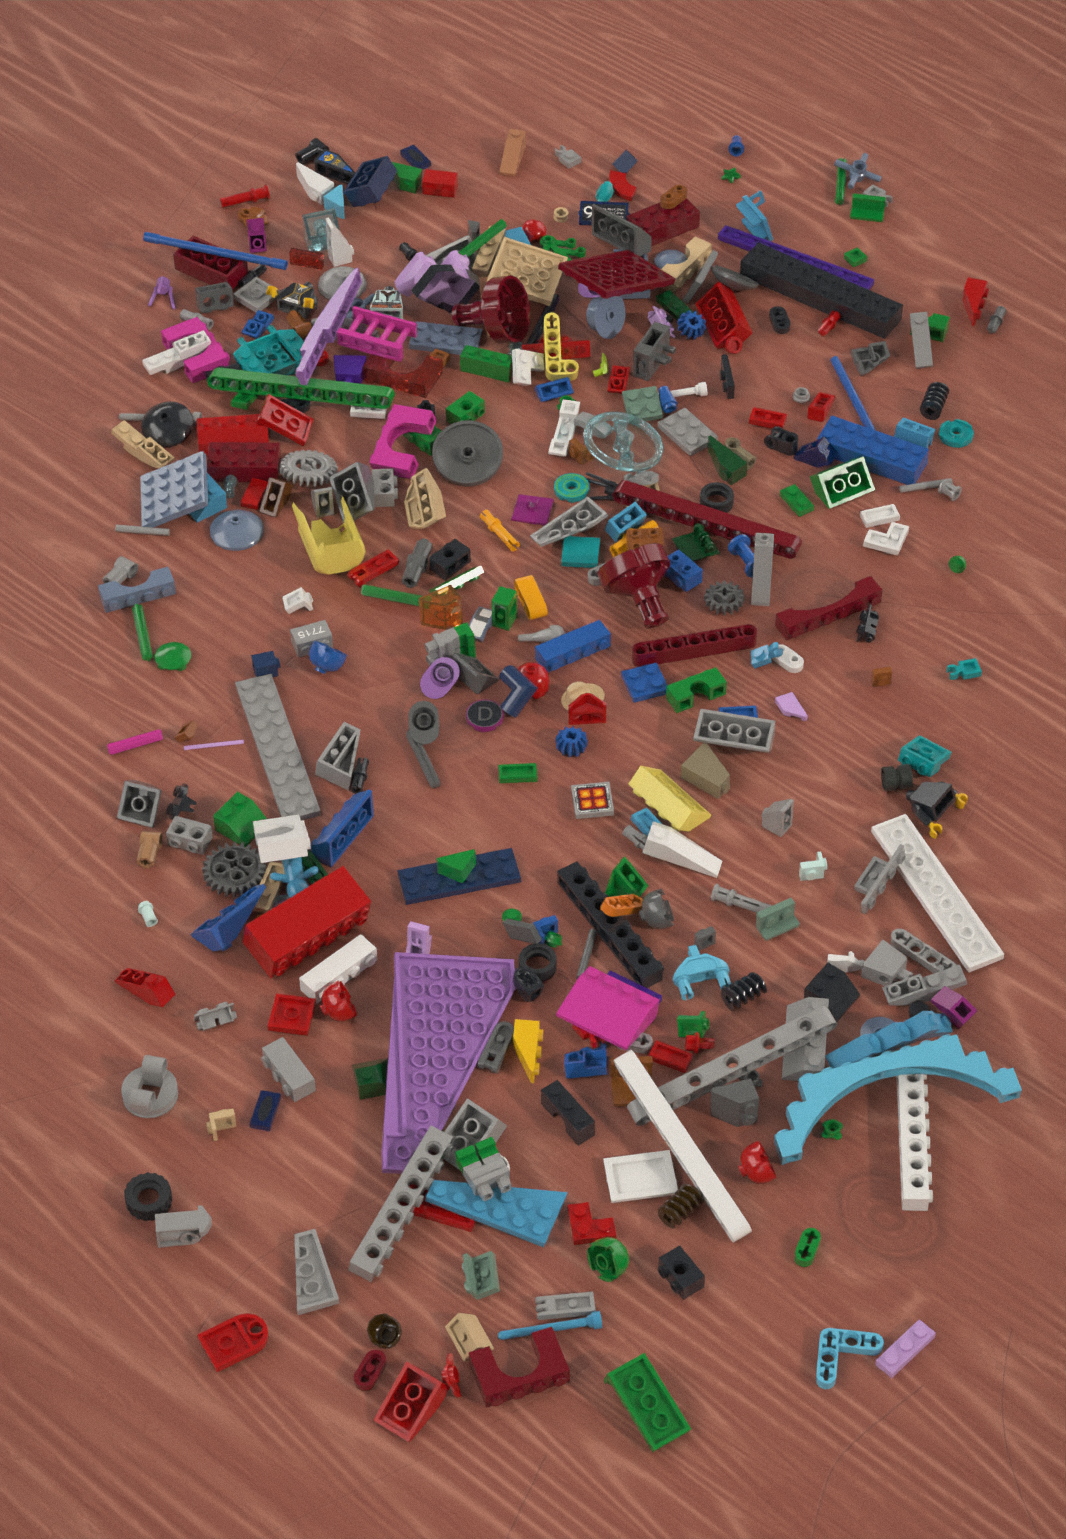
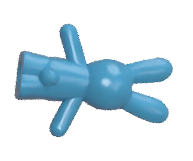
M301 857L281 860L285 874L273 872L270 874V878L275 881L288 883L286 891L289 898L309 887L304 880L318 873L319 869L313 866L303 872Z

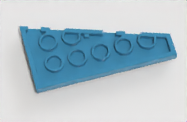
M433 1181L426 1195V1202L541 1247L545 1246L568 1193L511 1187L510 1191L501 1193L499 1188L496 1187L492 1189L494 1196L487 1201H483L479 1195H474L468 1183Z

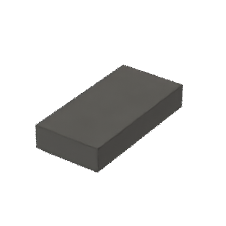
M506 919L503 922L511 939L538 944L541 941V937L534 924Z

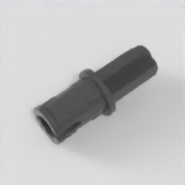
M998 306L995 313L991 315L987 326L989 334L996 333L998 327L1002 325L1003 317L1007 312L1005 307Z

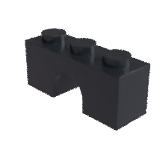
M558 1080L541 1089V1105L553 1118L560 1115L565 1123L566 1133L578 1146L595 1136L594 1119Z

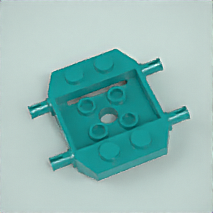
M269 325L267 330L270 334L248 343L243 337L237 339L240 347L233 353V356L242 370L293 375L300 365L302 358L300 349L304 341L294 329L276 330L273 325ZM281 343H282V345L287 349V351L291 354V356L295 359L294 362H293L292 359L289 357V355L284 351V349L281 347V345H280Z

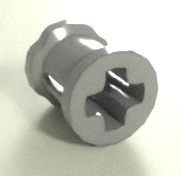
M944 479L939 485L938 493L945 494L950 497V500L955 501L960 496L962 488L960 486L956 487L948 479Z

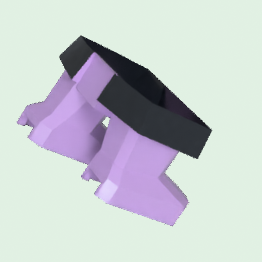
M455 250L449 253L441 265H436L432 256L427 257L423 252L416 253L395 280V286L398 292L410 297L414 294L418 299L452 313V308L455 304H467L479 290L480 282L479 277L468 268L470 263L467 255L463 256Z

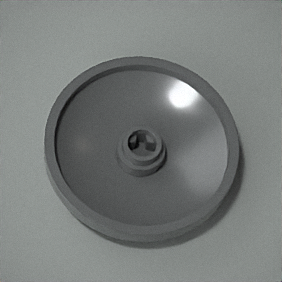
M456 422L443 429L435 439L432 450L433 462L438 473L450 483L459 486L480 485L490 480L500 469L503 461L502 442L492 428L481 422Z

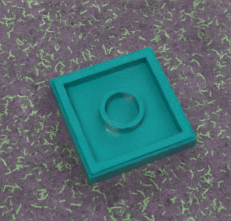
M575 536L564 538L561 566L584 568L598 566L600 538Z

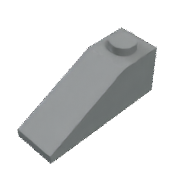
M927 312L911 313L910 325L916 369L933 367Z

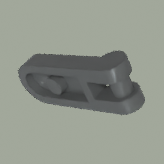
M500 1022L495 1026L479 1058L478 1068L491 1069V1072L498 1074L503 1059L513 1041L514 1026L511 1023ZM489 1057L494 1058V1061H489Z

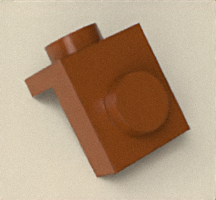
M576 438L569 440V454L581 465L592 461L596 457L595 444L585 447Z

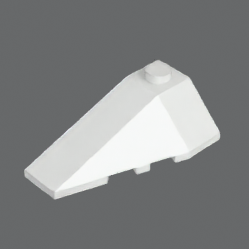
M653 821L643 850L644 854L717 878L722 860L672 827Z

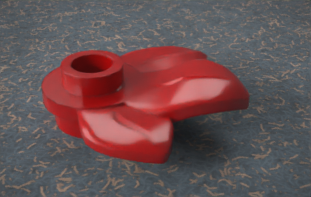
M449 1353L447 1354L446 1365L441 1375L443 1382L451 1387L454 1396L458 1398L461 1397V1391L457 1385L459 1383V1373L453 1363V1354Z

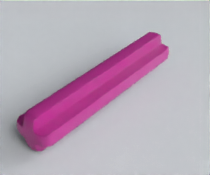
M157 729L109 743L107 749L109 754L112 755L163 739L161 730Z

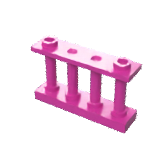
M353 306V323L348 330L338 329V345L401 362L403 359L402 344L407 336L417 337V324ZM360 323L369 325L364 334L355 332ZM376 327L385 329L380 338L371 336ZM391 332L400 334L395 343L387 341Z

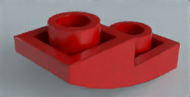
M612 366L607 392L622 394V391H626L630 367Z

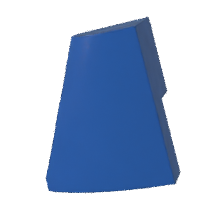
M600 1042L599 1048L592 1050L589 1047H585L579 1051L565 1054L564 1067L566 1079L607 1075V1044Z

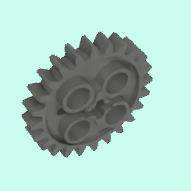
M234 842L231 847L226 843L225 848L218 846V852L211 850L212 856L207 855V861H203L204 867H202L206 886H211L212 892L217 890L218 895L225 892V897L232 893L233 898L236 897L237 893L243 895L244 891L247 892L252 887L260 884L266 871V863L260 862L257 848L251 850V845L245 848L244 843L236 846V842Z

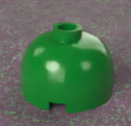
M603 1237L590 1244L591 1247L587 1249V1260L592 1271L597 1270L601 1274L597 1276L599 1279L605 1282H612L626 1272L629 1265V1254L627 1248L618 1239Z

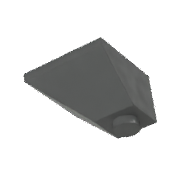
M133 779L126 780L123 786L117 818L153 828L162 790L149 783Z

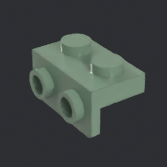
M489 1251L473 1258L467 1253L463 1254L464 1263H462V1269L466 1277L464 1287L467 1293L471 1294L476 1300L500 1292L495 1254Z

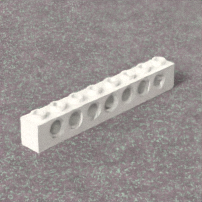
M927 1074L896 1076L902 1210L928 1211V1204L933 1202V1190H929V1185L932 1184V1172H928V1167H931V1154H927V1149H930V1136H926V1132H929V1119H925V1114H928L929 1109L928 1102H925L924 1099L928 1095V1085L924 1084Z

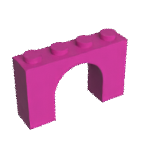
M198 317L161 330L162 344L167 350L173 348V342L203 330L211 340V344L203 353L183 361L185 374L192 384L205 379L206 371H211L222 365L228 366L230 362L229 354L223 351L220 342L215 340L213 333L207 330L206 324L201 322Z
M394 404L392 410L388 413V420L382 428L380 439L376 442L375 451L370 456L369 462L372 469L393 468V476L411 479L419 465L415 456L393 451L392 445L400 435L407 432L431 435L437 421L433 412Z

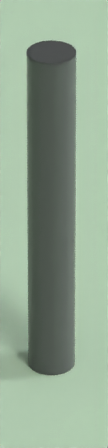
M595 929L589 930L576 976L577 980L587 969L597 935V930Z

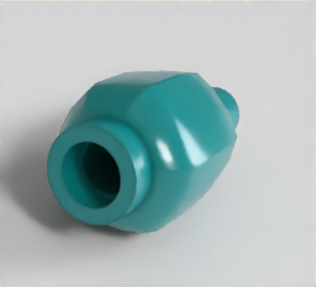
M605 181L598 187L595 195L596 204H605L610 200L614 192L611 182Z

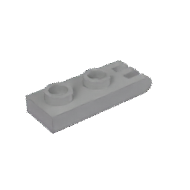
M593 1292L535 1298L538 1320L587 1316L591 1312L596 1311Z

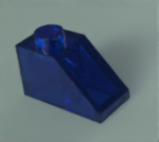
M824 436L801 446L793 458L819 468L824 465L829 466L834 461L833 458L837 451Z

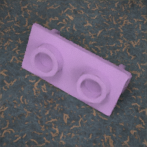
M653 306L654 311L648 312V319L651 325L655 321L670 326V336L675 338L674 328L667 322V315L664 310Z

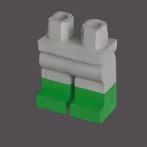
M467 622L445 630L440 634H432L433 640L425 643V649L428 653L426 661L429 666L441 657L453 659L454 653L476 658L475 635Z
M493 1137L475 1143V1148L473 1145H470L455 1152L456 1164L475 1196L479 1195L483 1201H487L494 1196L493 1188L498 1187L501 1193L511 1190L510 1171L501 1157Z

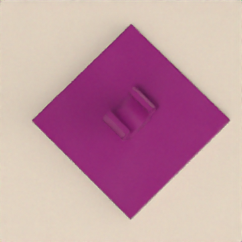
M519 494L511 521L545 526L548 522L554 499Z

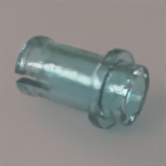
M228 475L224 479V491L227 498L231 499L235 496V486H237L238 480L235 476Z

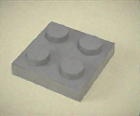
M255 277L233 293L234 300L255 312L258 310L262 311L277 298L266 294L267 287L270 284L258 277Z

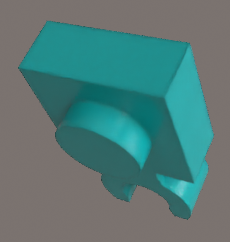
M976 658L958 661V666L951 664L946 669L947 673L953 672L950 673V680H955L959 676H962L963 680L982 676V670Z

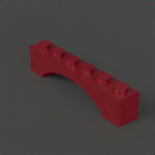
M868 576L856 581L855 588L847 596L833 604L810 610H794L789 608L777 613L775 627L786 641L796 638L799 635L828 625L853 613L860 612L868 608L869 605L875 606L881 603L882 588L872 576Z

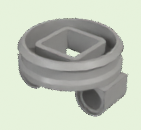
M145 1055L142 1067L133 1070L124 1079L121 1087L123 1103L132 1114L143 1118H154L167 1113L175 1105L178 1099V1086L174 1075L167 1070L166 1058ZM142 1085L161 1087L158 1098L156 1099L155 1092L142 1090Z

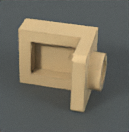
M233 1108L209 1113L210 1122H206L208 1135H213L214 1141L218 1140V1130L236 1127Z

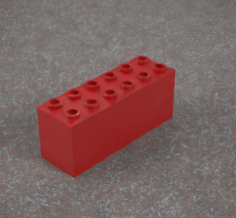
M341 866L245 925L243 944L270 979L274 976L278 977L290 966L300 964L306 956L316 954L322 946L332 944L338 936L348 934L354 926L363 925L367 921L371 900L346 868Z

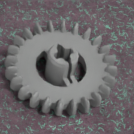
M301 450L300 452L288 453V455H285L280 460L279 464L280 474H283V478H287V481H291L293 478V484L299 480L300 486L303 481H306L307 487L310 481L313 482L314 487L316 486V481H319V484L322 486L323 479L328 484L329 477L338 471L337 463L327 454L324 455L323 452L318 453L315 450ZM300 463L301 468H298L296 465ZM317 464L321 466L319 469L316 468Z

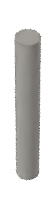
M948 478L950 483L953 484L952 478ZM944 479L899 486V491L903 493L939 487Z
M116 525L115 527L116 532L170 535V529L128 525Z

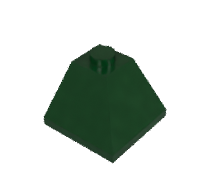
M388 1058L352 1064L360 1100L386 1095Z

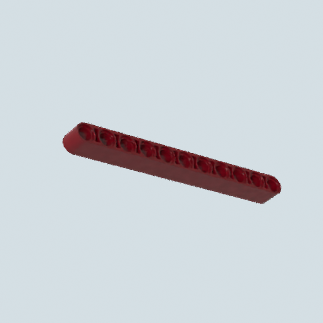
M621 480L613 493V499L620 504L630 506L636 502L644 512L693 528L695 524L699 523L704 526V531L730 540L738 535L745 534L751 540V547H755L756 533L774 534L773 554L785 558H795L802 545L801 538L796 535L627 480Z

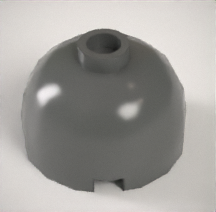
M661 888L648 893L642 901V910H639L642 921H647L649 926L654 929H665L674 926L672 922L674 917L669 901L663 899L662 895H665Z

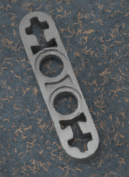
M895 929L891 933L890 943L894 948L932 973L956 966L953 961L906 930ZM917 946L921 951L913 952L910 948ZM928 957H934L937 959V961L934 963H930L926 959Z

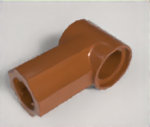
M295 310L290 311L286 316V321L290 327L296 331L302 340L306 339L312 329L311 323L306 322L302 315Z

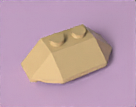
M425 468L412 476L411 484L404 500L408 524L411 529L427 528L446 517L441 490L429 470Z

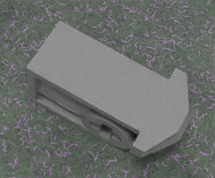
M202 1205L198 1206V1210L155 1214L158 1248L191 1245L199 1242L203 1236L208 1234L212 1227L211 1216Z

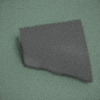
M886 341L869 343L868 347L852 349L850 352L855 367L861 376H864L890 357Z

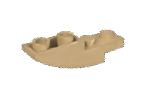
M125 420L111 431V434L124 444L123 448L127 452L152 467L159 469L175 460V457L151 437L146 439Z

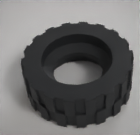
M147 1172L133 1177L127 1183L124 1190L126 1208L138 1220L153 1221L155 1220V1214L167 1213L168 1209L171 1208V1187L167 1179L165 1180L162 1175H157V1173ZM145 1189H154L158 1192L159 1198L153 1204L144 1205L138 1200L139 1193Z

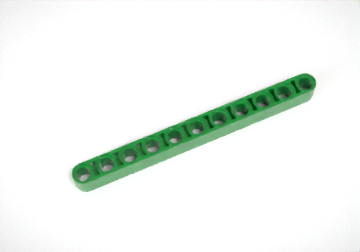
M227 368L213 369L207 380L208 386L214 390L266 396L270 394L274 397L379 409L389 408L395 397L394 390L385 386L310 378L307 385H300L299 379L296 376Z

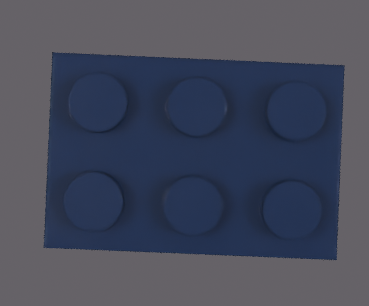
M384 156L361 163L344 190L345 196L353 207H362L381 200L383 193L388 189V185L394 179L397 172L389 157Z

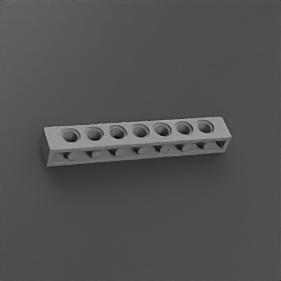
M430 1125L350 1260L348 1271L369 1282H372L375 1276L379 1277L384 1267L382 1265L385 1258L389 1259L393 1253L394 1248L392 1246L394 1242H399L402 1238L404 1225L410 1224L414 1213H412L414 1208L420 1207L424 1196H422L424 1191H429L434 1181L432 1179L434 1174L440 1173L444 1162H442L444 1157L450 1156L454 1148L451 1145L453 1136ZM429 1151H435V1152H437L438 1154H437V1155H431V1154H429L428 1152H429ZM419 1168H426L428 1171L421 1172ZM409 1185H416L418 1188L411 1189ZM403 1201L406 1202L408 1205L401 1206L398 1203ZM396 1219L398 1222L390 1223L388 1220ZM385 1236L388 1238V1240L381 1241L378 1239V1237ZM374 1253L378 1257L370 1258L368 1254Z

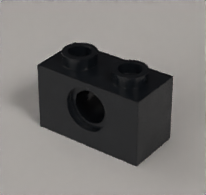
M453 539L429 557L430 570L446 581L471 562L470 548L457 539Z
M680 1245L659 1257L658 1273L663 1279H667L672 1291L675 1294H679L683 1300L705 1287V1275Z

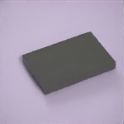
M712 250L698 271L682 300L684 303L690 302L704 281L718 255V252Z

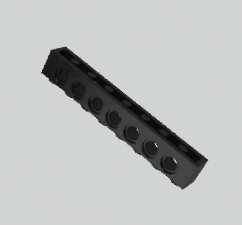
M576 861L558 870V885L592 928L597 930V934L634 981L646 988L662 981L664 971L662 963L659 960L657 961L651 949L642 943L640 935L634 933L628 920H624L622 916H608L601 910L600 906L608 895L599 889L596 880L591 879L587 869Z

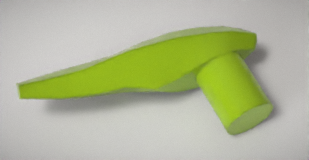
M602 353L601 368L593 371L595 377L606 375L608 372L607 358L604 353Z

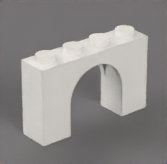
M299 815L253 821L256 845H258L261 863L308 856L307 849H311L310 839L305 822L300 820Z

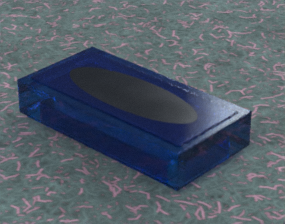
M415 145L400 150V155L412 167L423 170L431 166V161Z
M260 1091L250 1121V1128L265 1131L271 1130L281 1101L280 1093Z

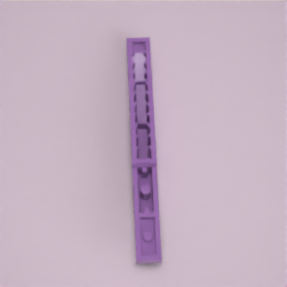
M355 268L338 288L306 337L300 349L301 362L296 369V377L299 379L300 385L308 384L326 344L334 343L337 331L341 328L361 286L362 279L359 268Z

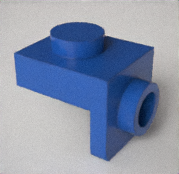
M555 915L533 922L541 937L540 944H545L544 935H547L548 931L558 933V919Z

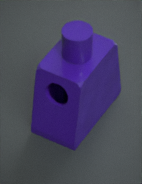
M334 355L336 381L362 384L367 371L366 356Z

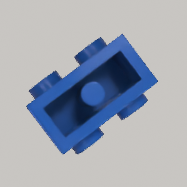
M679 549L668 556L671 565L664 576L672 580L677 587L687 592L702 583L703 569Z

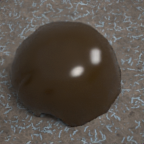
M386 1313L375 1315L369 1321L367 1327L369 1339L379 1348H393L401 1339L402 1329L397 1319Z

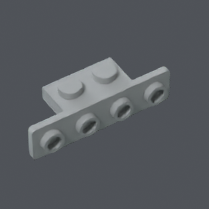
M899 845L889 862L874 856L854 885L856 891L866 895L861 902L862 913L866 914L869 909L874 907L877 896L884 892L887 881L894 877L897 866L904 862L906 857L904 845Z

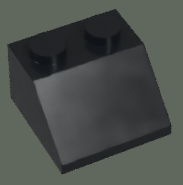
M827 962L805 987L804 999L807 997L829 999L828 1009L835 1021L838 1022L860 997V993L844 971Z

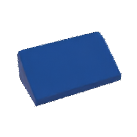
M569 377L535 387V392L541 402L574 394Z

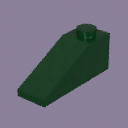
M710 435L708 437L707 450L721 479L733 485L747 476V462Z

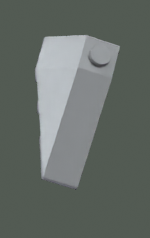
M586 497L530 535V537L542 547L587 531L608 517V514L593 500Z

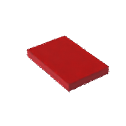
M270 394L266 396L258 418V422L301 446L305 445L314 420Z

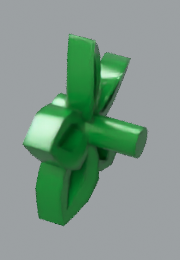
M736 168L730 170L723 169L725 175L722 176L721 180L729 178V182L733 183L734 179L741 178V175L736 172Z

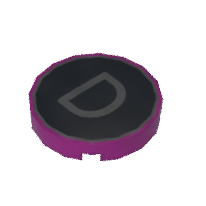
M478 700L472 703L466 711L467 724L480 732L495 730L498 725L502 724L504 718L503 709L492 700Z

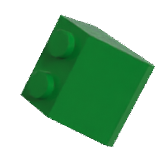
M238 791L213 815L215 831L239 845L244 843V847L255 838L253 821L267 819L252 799Z

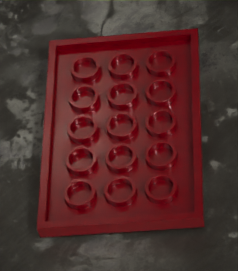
M630 250L560 262L558 269L564 272L566 276L574 278L577 283L585 285L590 291L598 293L604 299L674 285L676 279Z

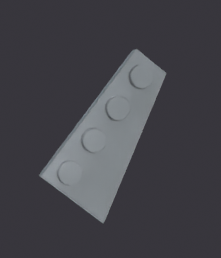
M312 1229L294 1234L297 1315L339 1304V1297L316 1230Z

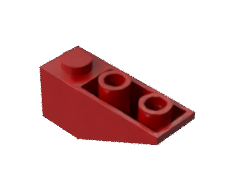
M968 277L964 286L962 301L971 325L975 326L976 321L981 318L982 310L980 309H984L986 301L984 298H988L989 288H987L988 281Z
M126 968L114 980L115 983L146 1003L158 1007H163L176 995L166 977L154 973Z

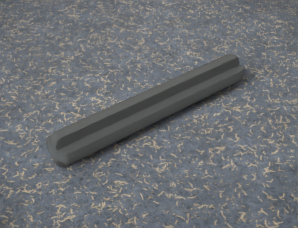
M408 730L406 737L431 788L439 787L440 779L423 745L415 742L410 737Z

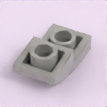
M582 411L574 418V425L585 429L589 428V435L605 438L613 431V427L590 413Z

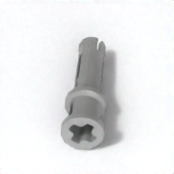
M715 884L711 894L712 901L718 900L726 903L729 907L736 905L756 913L772 906L771 904L737 894V891L734 889L722 888L719 884Z

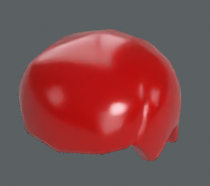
M530 219L522 225V229L530 243L532 240L539 242L543 236H546L547 229L544 223L539 220Z

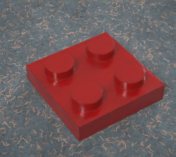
M276 993L267 1025L268 1031L308 1036L316 1007V998Z

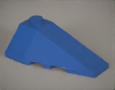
M261 884L252 887L234 901L235 905L232 904L219 911L220 916L212 920L208 919L190 935L212 951L227 950L232 946L231 942L237 938L266 886Z

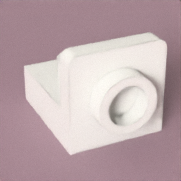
M302 587L283 596L285 610L289 614L304 606L309 611L313 610V598Z

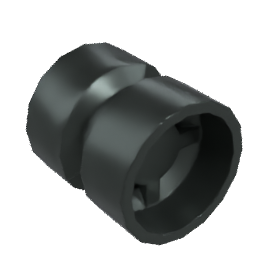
M910 764L898 765L897 768L893 766L881 768V781L885 792L895 791L897 787L901 790L912 789L913 776Z

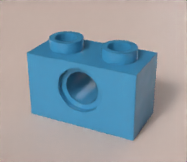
M634 502L608 520L605 531L616 543L623 538L628 529H637L643 525L647 514Z

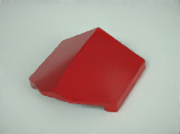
M581 694L568 705L569 725L606 723V703L594 694Z

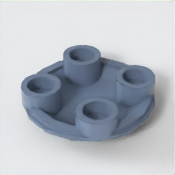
M664 250L655 257V264L658 268L662 269L666 264L685 262L687 256L678 250Z

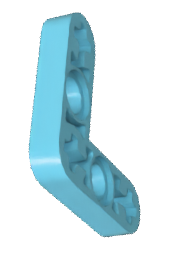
M835 1328L824 1329L819 1339L816 1372L817 1385L822 1389H830L835 1385L838 1352L876 1356L883 1350V1338L879 1334ZM829 1336L832 1337L831 1347H827V1337ZM848 1338H854L857 1340L858 1343L854 1346H850L845 1342V1340ZM871 1341L876 1342V1347H871ZM828 1354L834 1360L827 1363L822 1360V1356ZM825 1370H829L828 1381L824 1380Z

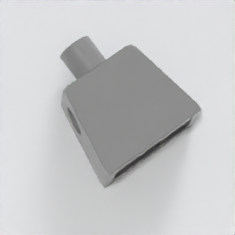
M882 940L863 963L861 977L887 986L897 982L898 979L904 980L912 977L913 973L906 970L907 957Z

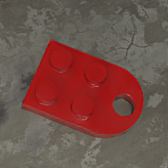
M245 1313L197 1334V1339L215 1371L219 1372L260 1352L268 1342V1328L261 1317ZM253 1327L262 1328L259 1333H252L250 1331Z

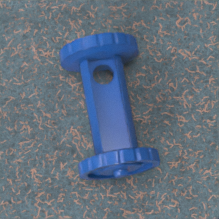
M745 534L738 535L731 540L728 550L732 555L740 556L746 564V575L753 578L754 553L749 548L751 540Z

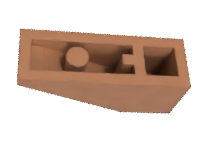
M518 129L509 130L501 162L500 175L516 176L526 147V131Z

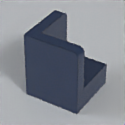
M625 149L612 164L620 172L627 173L638 160Z

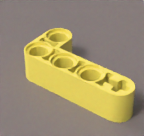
M552 312L548 313L544 317L543 326L546 377L550 381L566 377L573 381L578 377L579 365L574 360H561L559 316ZM550 322H553V328L550 329ZM554 337L556 340L550 341L548 338ZM555 353L557 356L551 357L549 354ZM572 368V369H574L575 371H574V372H568L567 369ZM556 369L557 372L552 373L549 370Z

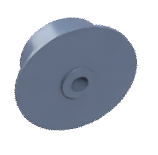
M621 296L609 297V299L595 297L588 305L586 313L587 323L592 330L597 331L604 339L614 338L623 327L625 305Z

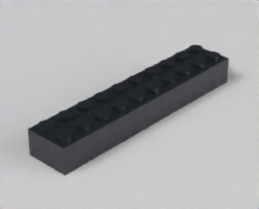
M759 242L741 260L740 274L756 281L759 285L828 315L833 310L838 311L841 315L840 320L883 339L902 320L903 304Z

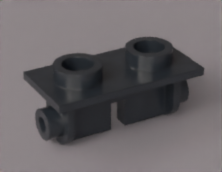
M869 605L866 610H862L859 620L861 621L856 630L858 634L856 642L861 638L869 643L875 639V628L878 624L879 615L876 611H871L872 605Z

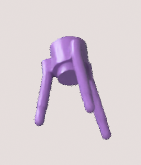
M161 276L157 279L156 287H154V292L148 304L149 307L152 305L156 294H166L168 292L172 309H175L173 288L170 286L168 278Z

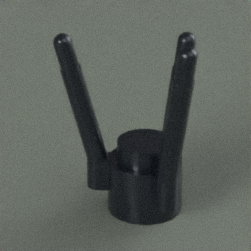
M586 472L587 476L596 479L586 478L588 482L605 487L604 494H607V496H592L589 498L591 500L613 501V493L618 484Z

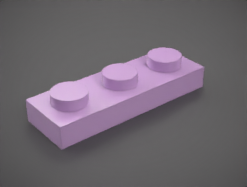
M918 1320L876 1359L875 1365L889 1377L893 1378L935 1338L936 1333L921 1320Z

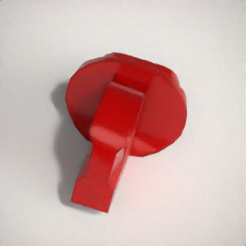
M698 1032L695 1035H686L685 1051H693L694 1054H697L699 1048L713 1049L715 1047L714 1038H699Z

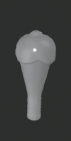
M550 625L549 628L532 634L518 635V641L544 643L564 635L566 632L559 625Z

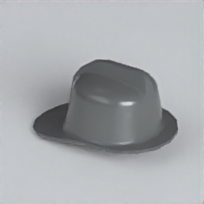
M419 701L412 705L409 710V733L415 742L425 745L435 741L439 735V714L437 708L431 702Z

